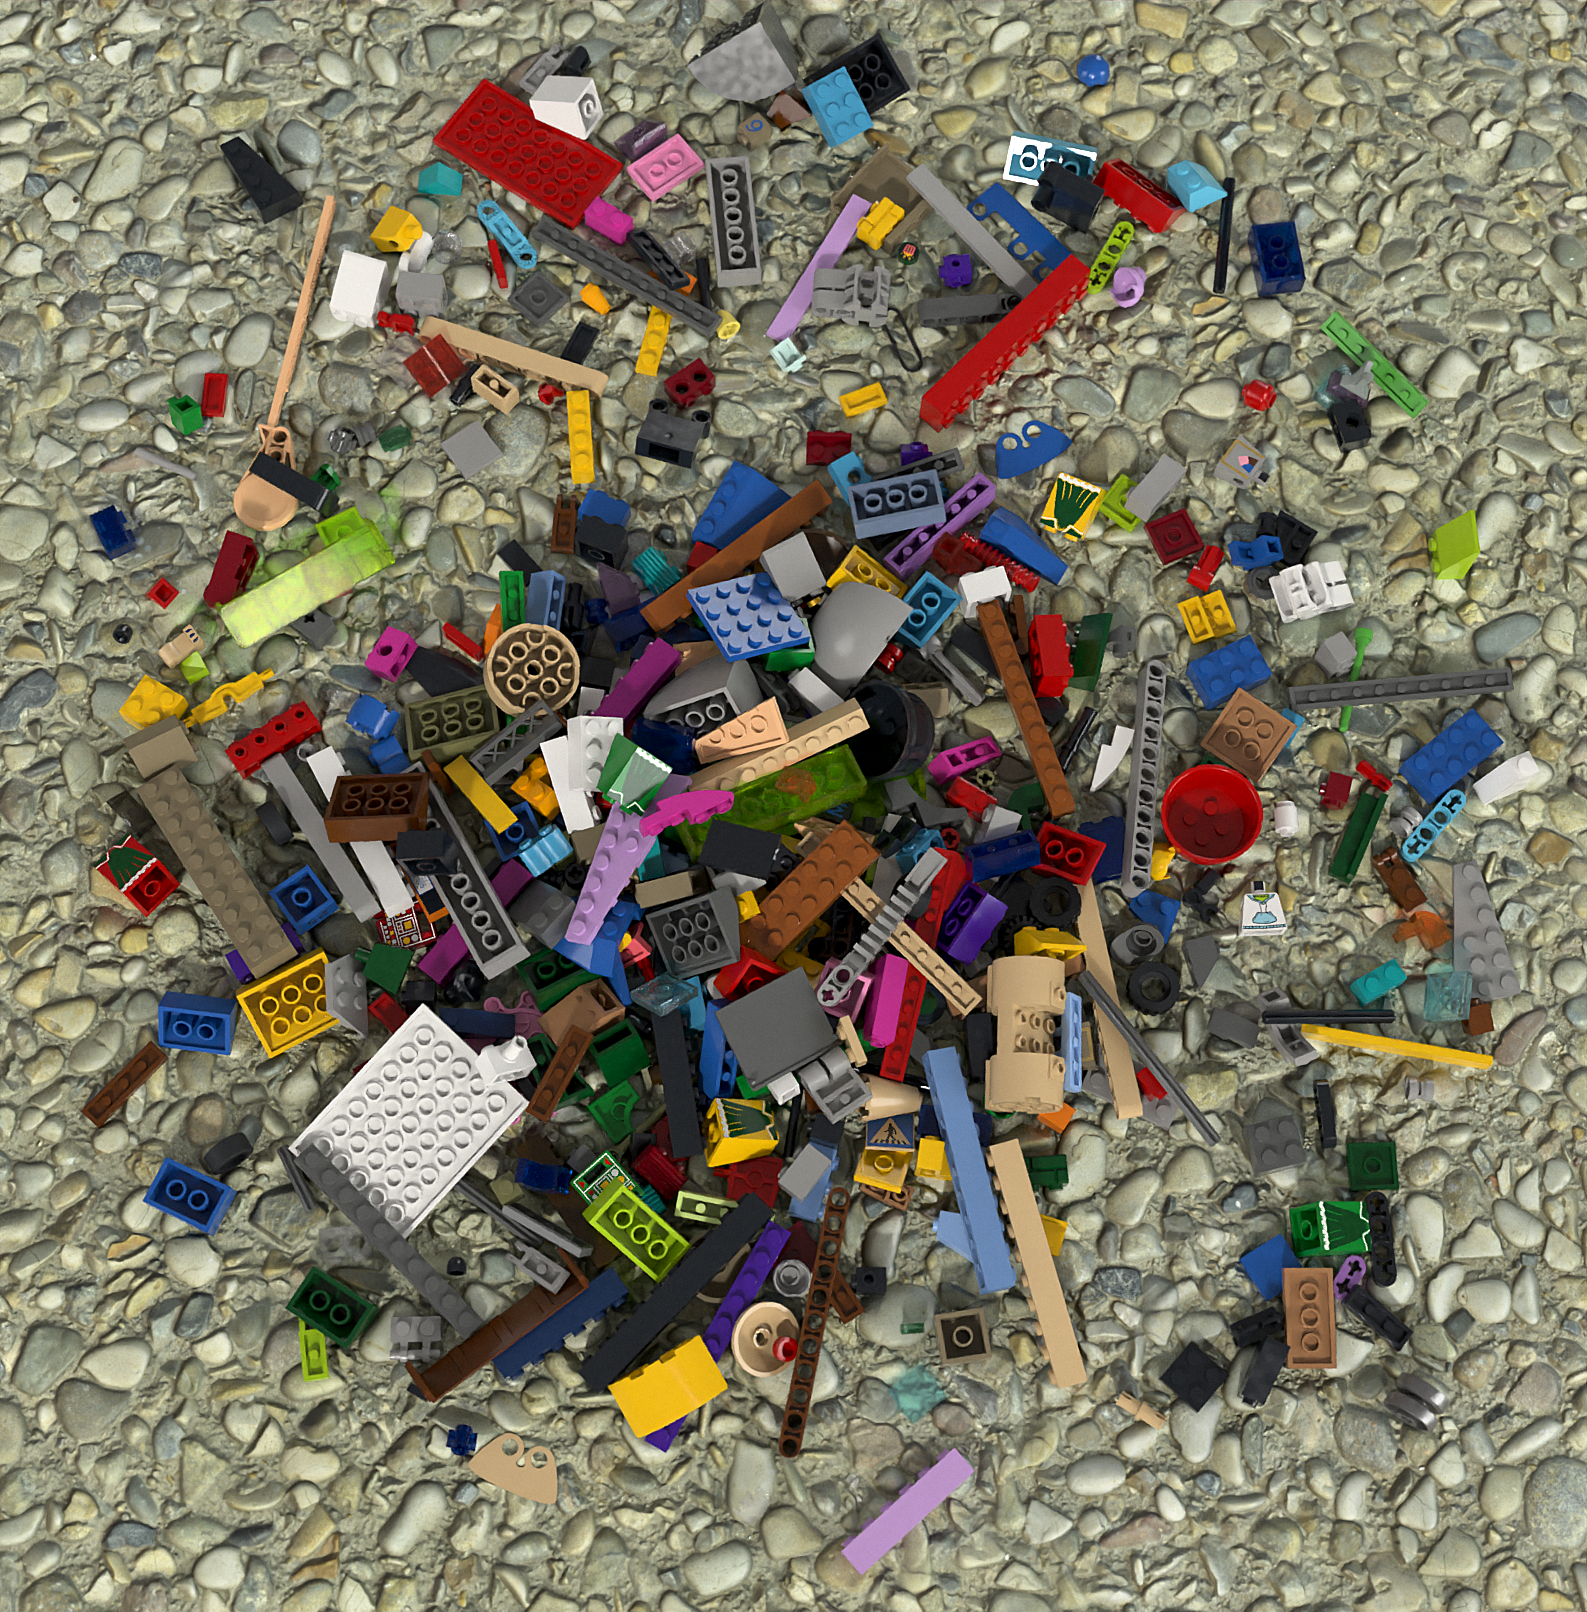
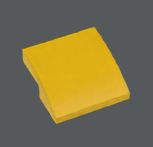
M1221 589L1203 597L1195 596L1177 604L1193 645L1210 642L1238 632Z

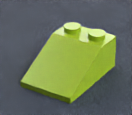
M1469 510L1435 530L1432 537L1429 538L1428 548L1433 554L1431 570L1435 572L1436 580L1463 579L1480 554L1475 510Z

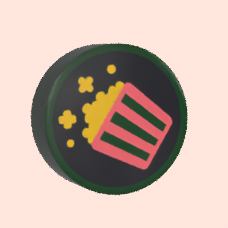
M911 242L901 244L898 248V260L904 265L915 264L919 259L918 246Z

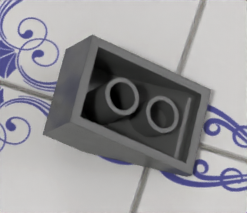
M535 878L506 911L513 922L552 950L567 933L576 904L558 889Z

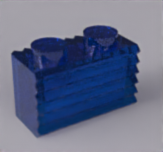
M111 505L106 509H102V511L89 515L110 560L136 550L133 542L137 540L131 528L126 530L124 524L128 521L122 510L117 511L116 507Z

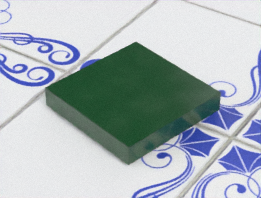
M1395 1141L1345 1143L1349 1192L1399 1190Z

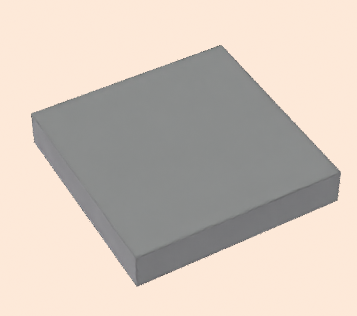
M477 420L440 443L441 448L465 480L503 457L500 449Z

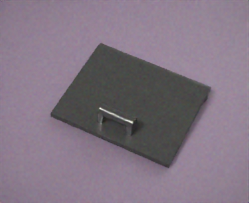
M802 966L714 1012L745 1078L754 1092L841 1045L838 1041L839 1036L837 1033H834Z

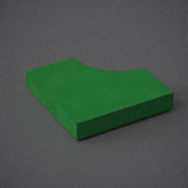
M626 1079L587 1106L614 1146L625 1140L634 1131L631 1124V1113L634 1105L641 1098Z

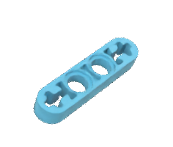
M1455 789L1450 790L1401 846L1400 854L1404 860L1414 862L1421 857L1464 807L1466 797L1463 792ZM1454 797L1458 798L1457 803L1449 810L1447 805ZM1436 812L1444 813L1446 822H1437L1434 814ZM1423 828L1429 829L1432 833V838H1422L1420 830ZM1417 841L1420 845L1416 848L1415 853L1409 854V848Z

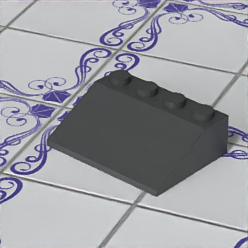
M729 885L664 906L645 915L672 982L741 960L738 907Z

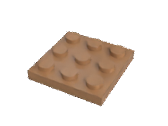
M1239 687L1200 745L1258 784L1298 726Z

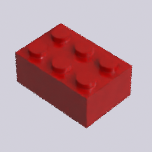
M1062 614L1034 615L1027 632L1029 643L1028 658L1034 697H1061L1064 689L1068 687L1070 677L1073 676V665L1069 664L1068 659L1070 656V645L1066 643L1065 639L1067 625L1063 623Z

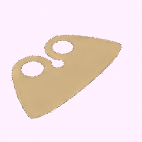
M506 1433L495 1438L483 1447L468 1463L469 1468L478 1476L518 1496L546 1504H553L557 1500V1470L552 1452L546 1447H533L524 1458L525 1465L518 1467L516 1461L522 1457L524 1443L516 1434ZM508 1439H513L518 1444V1451L511 1456L506 1455L502 1450L503 1443ZM536 1452H543L547 1456V1463L542 1468H536L532 1465L531 1458Z

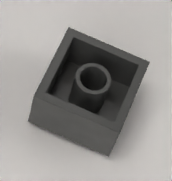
M1293 1114L1247 1125L1241 1131L1255 1178L1301 1167L1307 1162Z

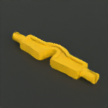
M269 667L258 675L256 672H252L236 683H227L218 687L212 693L210 699L191 710L192 715L182 721L185 722L187 728L197 722L199 725H203L209 720L227 712L228 707L224 701L226 696H232L236 703H242L253 693L264 687L263 682L275 676V674Z

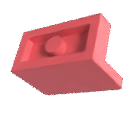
M641 921L627 929L632 940L620 953L624 969L651 954L652 947L640 936L644 927Z

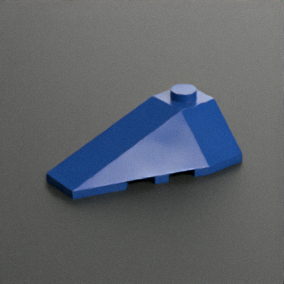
M1002 506L991 515L980 533L979 539L981 543H987V546H992L994 551L997 549L999 554H1005V558H1011L1010 561H1016L1017 565L1021 564L1023 568L1029 569L1028 571L1034 572L1056 586L1068 569V566L1020 516Z

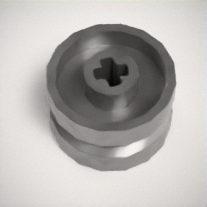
M1406 1372L1400 1373L1394 1383L1398 1391H1390L1383 1401L1384 1406L1410 1426L1425 1433H1432L1438 1424L1435 1414H1444L1450 1404L1449 1400L1438 1389L1419 1377Z

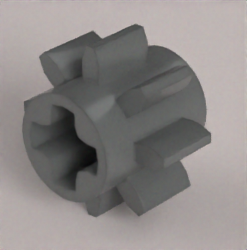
M339 426L335 431L331 430L327 439L330 441L331 449L339 454H346L347 451L350 452V449L354 450L357 440L354 439L355 436H353L354 432L342 426Z

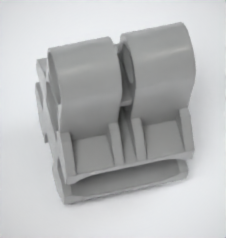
M853 265L846 268V270L829 268L815 270L811 313L818 317L840 318L849 325L858 326L859 321H869V327H879L886 324L890 271L879 266H874V272L863 271V265ZM863 285H869L871 287L865 288L863 287ZM866 304V305H869L870 307H866V308H865V307H862L861 305Z

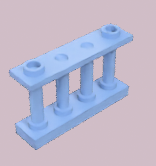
M1067 992L1065 1010L1061 1015L1060 1027H1055L1053 1037H1061L1060 1051H1055V1055L1064 1058L1066 1070L1063 1089L1074 1093L1082 1092L1081 997Z

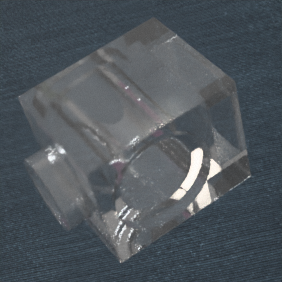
M684 230L661 243L662 248L679 267L696 258L695 248H697V245L691 236L688 237Z

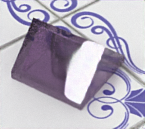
M646 118L616 140L614 144L631 163H634L668 140L667 125L663 121Z

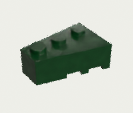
M544 1033L526 1039L527 1046L537 1064L532 1069V1073L538 1086L558 1051ZM577 1070L555 1111L595 1095L593 1088L581 1077Z

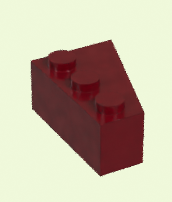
M229 530L226 531L210 582L203 594L208 607L234 616L261 557L252 538Z

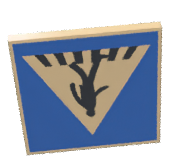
M905 1113L866 1121L865 1149L914 1152L915 1113Z

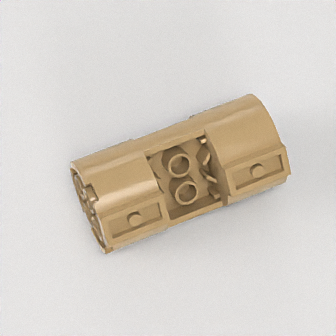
M1009 956L996 959L992 962V965L988 966L987 1013L998 1016L997 1055L991 1056L990 1060L986 1061L985 1109L995 1112L1013 1113V1111L1027 1112V1114L1058 1112L1060 1108H1063V1082L1066 1067L1064 1058L1055 1055L1053 1033L1055 1031L1054 1017L1062 1015L1065 1010L1067 996L1065 991L1064 962L1042 956Z

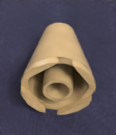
M860 1073L858 1075L873 1094V1098L855 1109V1112H860V1117H856L860 1122L915 1112L918 1110V1107L922 1106L923 1095L917 1087L867 1073Z

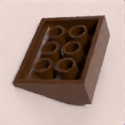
M429 772L337 776L324 817L329 843L397 840L398 832H406L408 829L425 831L430 782Z

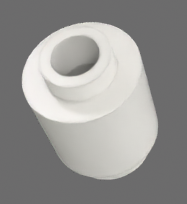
M1292 801L1276 803V808L1274 809L1275 832L1279 833L1282 837L1295 835V832L1299 830L1297 807H1295Z

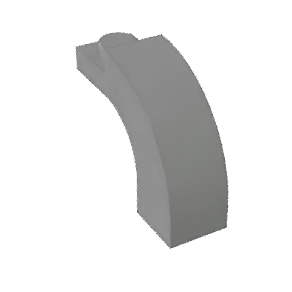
M1278 987L1256 996L1261 1014L1265 1010H1291L1288 997ZM1265 1024L1275 1047L1287 1064L1292 1062L1297 1067L1318 1058L1316 1049L1303 1037L1296 1024Z

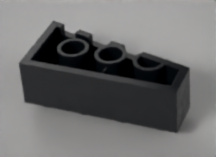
M239 136L220 145L225 162L264 225L303 206L299 191Z

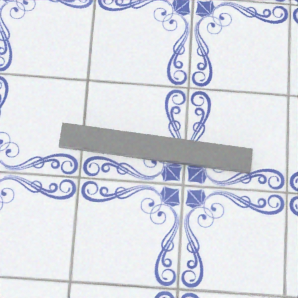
M923 163L907 175L906 180L1014 293L1019 294L1024 299L1038 286L1033 278Z

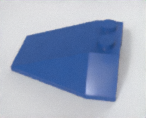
M619 894L616 898L618 900L616 905L611 907L603 920L604 923L590 946L569 942L564 935L553 949L590 973L613 978L622 959L618 947L632 919L640 921L646 908H640V904L637 903L635 896ZM570 896L569 898L577 905L580 896Z

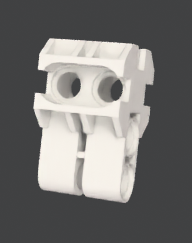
M1315 561L1304 567L1302 564L1282 570L1279 572L1280 575L1269 579L1284 623L1292 622L1297 618H1300V620L1308 619L1321 613L1341 610L1354 604L1348 584H1341L1346 581V577L1340 561L1321 564Z

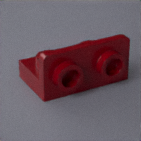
M808 431L806 465L829 466L832 462L851 453L852 434L845 431Z

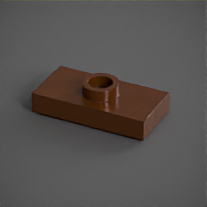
M428 749L423 751L421 755L429 768L427 772H429L433 783L438 781L448 796L455 793V788L450 778L446 775L432 752Z

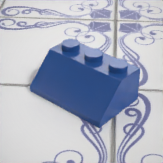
M166 991L158 1005L159 1047L222 1055L231 1054L237 1025V1000Z

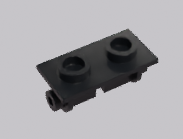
M1274 1306L1229 1325L1239 1348L1284 1329L1281 1323L1283 1317L1280 1312H1276Z

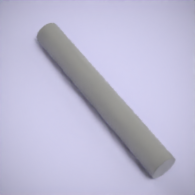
M137 447L135 450V455L194 481L198 478L199 473L140 447Z

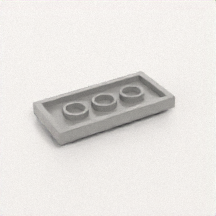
M1099 1046L1097 1050L1099 1070H1088L1082 1082V1090L1113 1104L1101 1046ZM1132 1060L1135 1075L1146 1067ZM1178 1082V1084L1186 1092L1188 1086ZM1139 1089L1143 1115L1140 1118L1168 1130L1177 1112L1178 1105L1169 1094L1160 1101L1156 1098L1150 1102Z

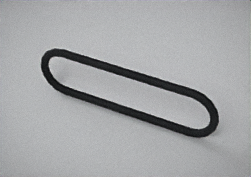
M888 307V311L892 310L898 314L919 358L920 364L916 369L906 367L887 325L884 324L883 327L904 370L912 373L917 372L923 366L922 357L900 311L894 307Z

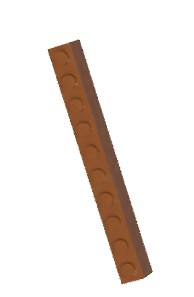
M815 480L641 609V614L655 633L662 629L664 632H667L676 625L675 619L679 616L684 619L693 612L691 609L692 605L686 597L688 590L724 582L730 578H739L745 573L743 569L749 565L752 568L760 562L759 559L762 552L776 546L778 542L793 534V531L798 527L803 530L812 523L810 518L814 515L820 517L829 510L827 506L833 502L819 481Z
M998 599L976 606V618L986 640L1037 781L1040 782L1042 794L1051 818L1054 820L1072 814L1075 810L1074 800Z

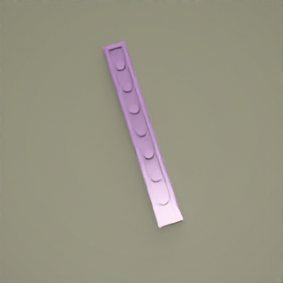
M855 194L852 195L766 332L768 337L779 343L785 338H791L812 304L814 271L819 268L834 269L856 234L858 221L861 217L867 216L872 203Z

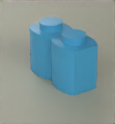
M556 824L545 825L538 831V836L533 839L527 838L519 844L520 848L517 850V853L534 877L540 875L573 851V848Z

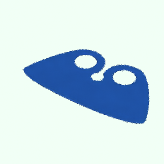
M1037 420L1027 422L1022 428V435L1025 441L1030 443L1029 448H1024L1022 445L1023 441L1014 433H1006L999 437L996 444L998 477L1000 479H1008L1035 469L1067 450L1071 446L1072 440L1044 422ZM1030 426H1038L1041 429V435L1037 438H1031L1027 434V429ZM1006 438L1016 440L1017 446L1014 450L1004 448L1003 441Z

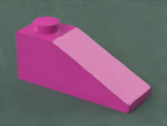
M987 736L939 753L927 767L940 786L954 781L958 776L962 777L972 772L976 768L1000 757L1002 754L991 736Z

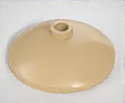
M758 1302L748 1307L736 1321L732 1332V1351L739 1366L747 1373L757 1377H772L783 1372L792 1363V1361L783 1362L776 1359L772 1351L775 1340L780 1336L792 1337L799 1344V1326L789 1309L775 1302ZM759 1333L760 1338L756 1341V1335Z

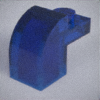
M519 1158L515 1183L522 1185V1188L532 1191L568 1195L572 1170L559 1165L540 1164L527 1158Z

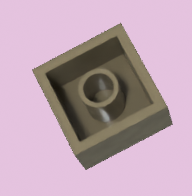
M983 1307L934 1315L932 1319L941 1368L989 1361L992 1358Z

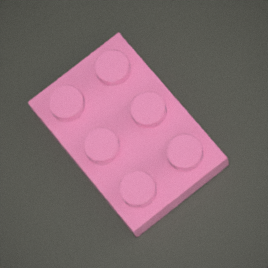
M676 134L626 168L627 173L649 199L654 202L702 170L704 163L679 134Z

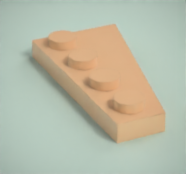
M775 696L697 738L693 744L699 761L703 764L784 744L789 741V737Z

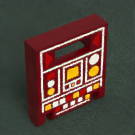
M417 899L412 900L415 906L391 918L388 917L384 909L374 915V919H381L375 922L380 942L418 950L436 944L439 935L435 921L430 923L428 920L430 930L426 932L421 931L417 913L420 915L424 911Z

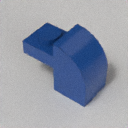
M1262 535L1251 543L1232 541L1228 544L1232 565L1243 566V571H1252L1259 566H1271L1284 558L1279 537Z

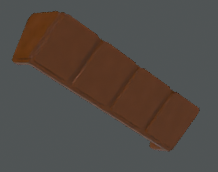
M560 1247L557 1251L566 1263L563 1269L568 1271L570 1275L556 1295L541 1284L537 1285L526 1296L502 1314L494 1317L487 1325L460 1345L455 1346L447 1355L422 1373H419L409 1360L405 1362L406 1365L404 1367L429 1402L435 1403L589 1288L588 1279L565 1249Z

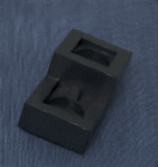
M903 814L890 833L883 829L872 846L884 859H887L901 850L902 846L909 843L922 827Z

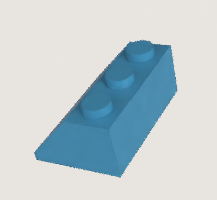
M926 571L902 600L911 606L913 610L893 635V638L901 644L921 649L963 598Z

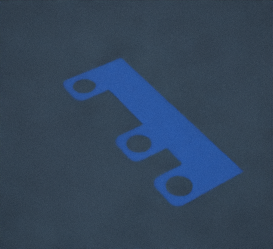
M998 182L972 201L966 208L977 221H983L996 211L1020 234L1019 237L1007 246L1008 251L1017 260L1022 261L1037 250L1046 259L1033 270V275L1040 282L1044 280L1039 275V271L1042 268L1048 267L1054 271L1071 254L1061 242ZM977 203H982L986 206L987 211L984 215H976L973 212V206ZM1020 242L1026 244L1027 252L1023 255L1015 253V244Z

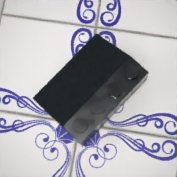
M880 33L870 37L802 79L807 87L832 72L845 67L869 116L911 90Z

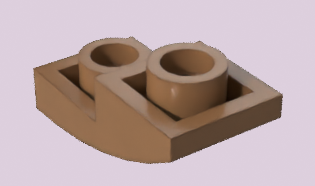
M861 1183L858 1190L905 1211L915 1188L904 1183L899 1194Z

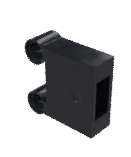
M1049 161L1037 180L1040 187L1031 200V205L1035 210L1046 213L1086 234L1097 215L1105 190L1092 183L1094 179L1092 175L1086 174L1085 178H1082L1063 168L1059 163Z
M661 398L652 399L649 402L648 414L636 438L635 454L691 469L703 440L709 436L711 414L705 410H696L692 413L691 421L668 415L669 404L666 400Z

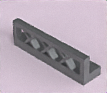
M541 698L469 757L470 761L483 773L484 779L492 785L537 749L540 743L545 742L563 727L560 718ZM543 708L548 715L542 720L534 719V713ZM519 725H529L526 733L515 734L516 728ZM502 739H511L510 746L506 749H497L498 743ZM484 754H493L492 760L485 766L478 760Z

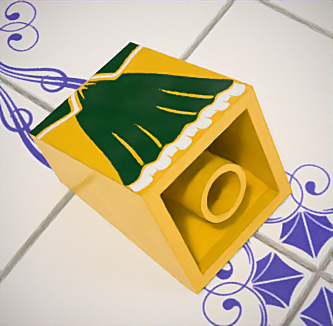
M1060 472L1039 522L1045 524L1043 529L1055 534L1057 530L1065 532L1064 537L1075 542H1077L1078 538L1084 540L1107 491Z
M714 1098L703 1119L704 1124L699 1126L700 1133L706 1135L707 1148L704 1151L708 1167L770 1155L775 1145L779 1142V1133L774 1125V1112L771 1111L769 1101Z

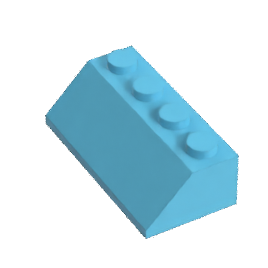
M1014 130L1003 178L1039 186L1037 180L1049 161L1057 162L1068 171L1085 178L1086 174L1092 175L1098 148Z

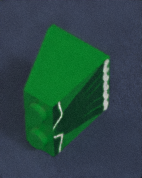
M617 732L596 788L604 793L602 798L614 805L617 801L621 804L619 808L627 814L632 815L634 812L642 817L673 768Z
M1317 1201L1289 1209L1296 1258L1356 1255L1372 1251V1238L1370 1236L1366 1202Z

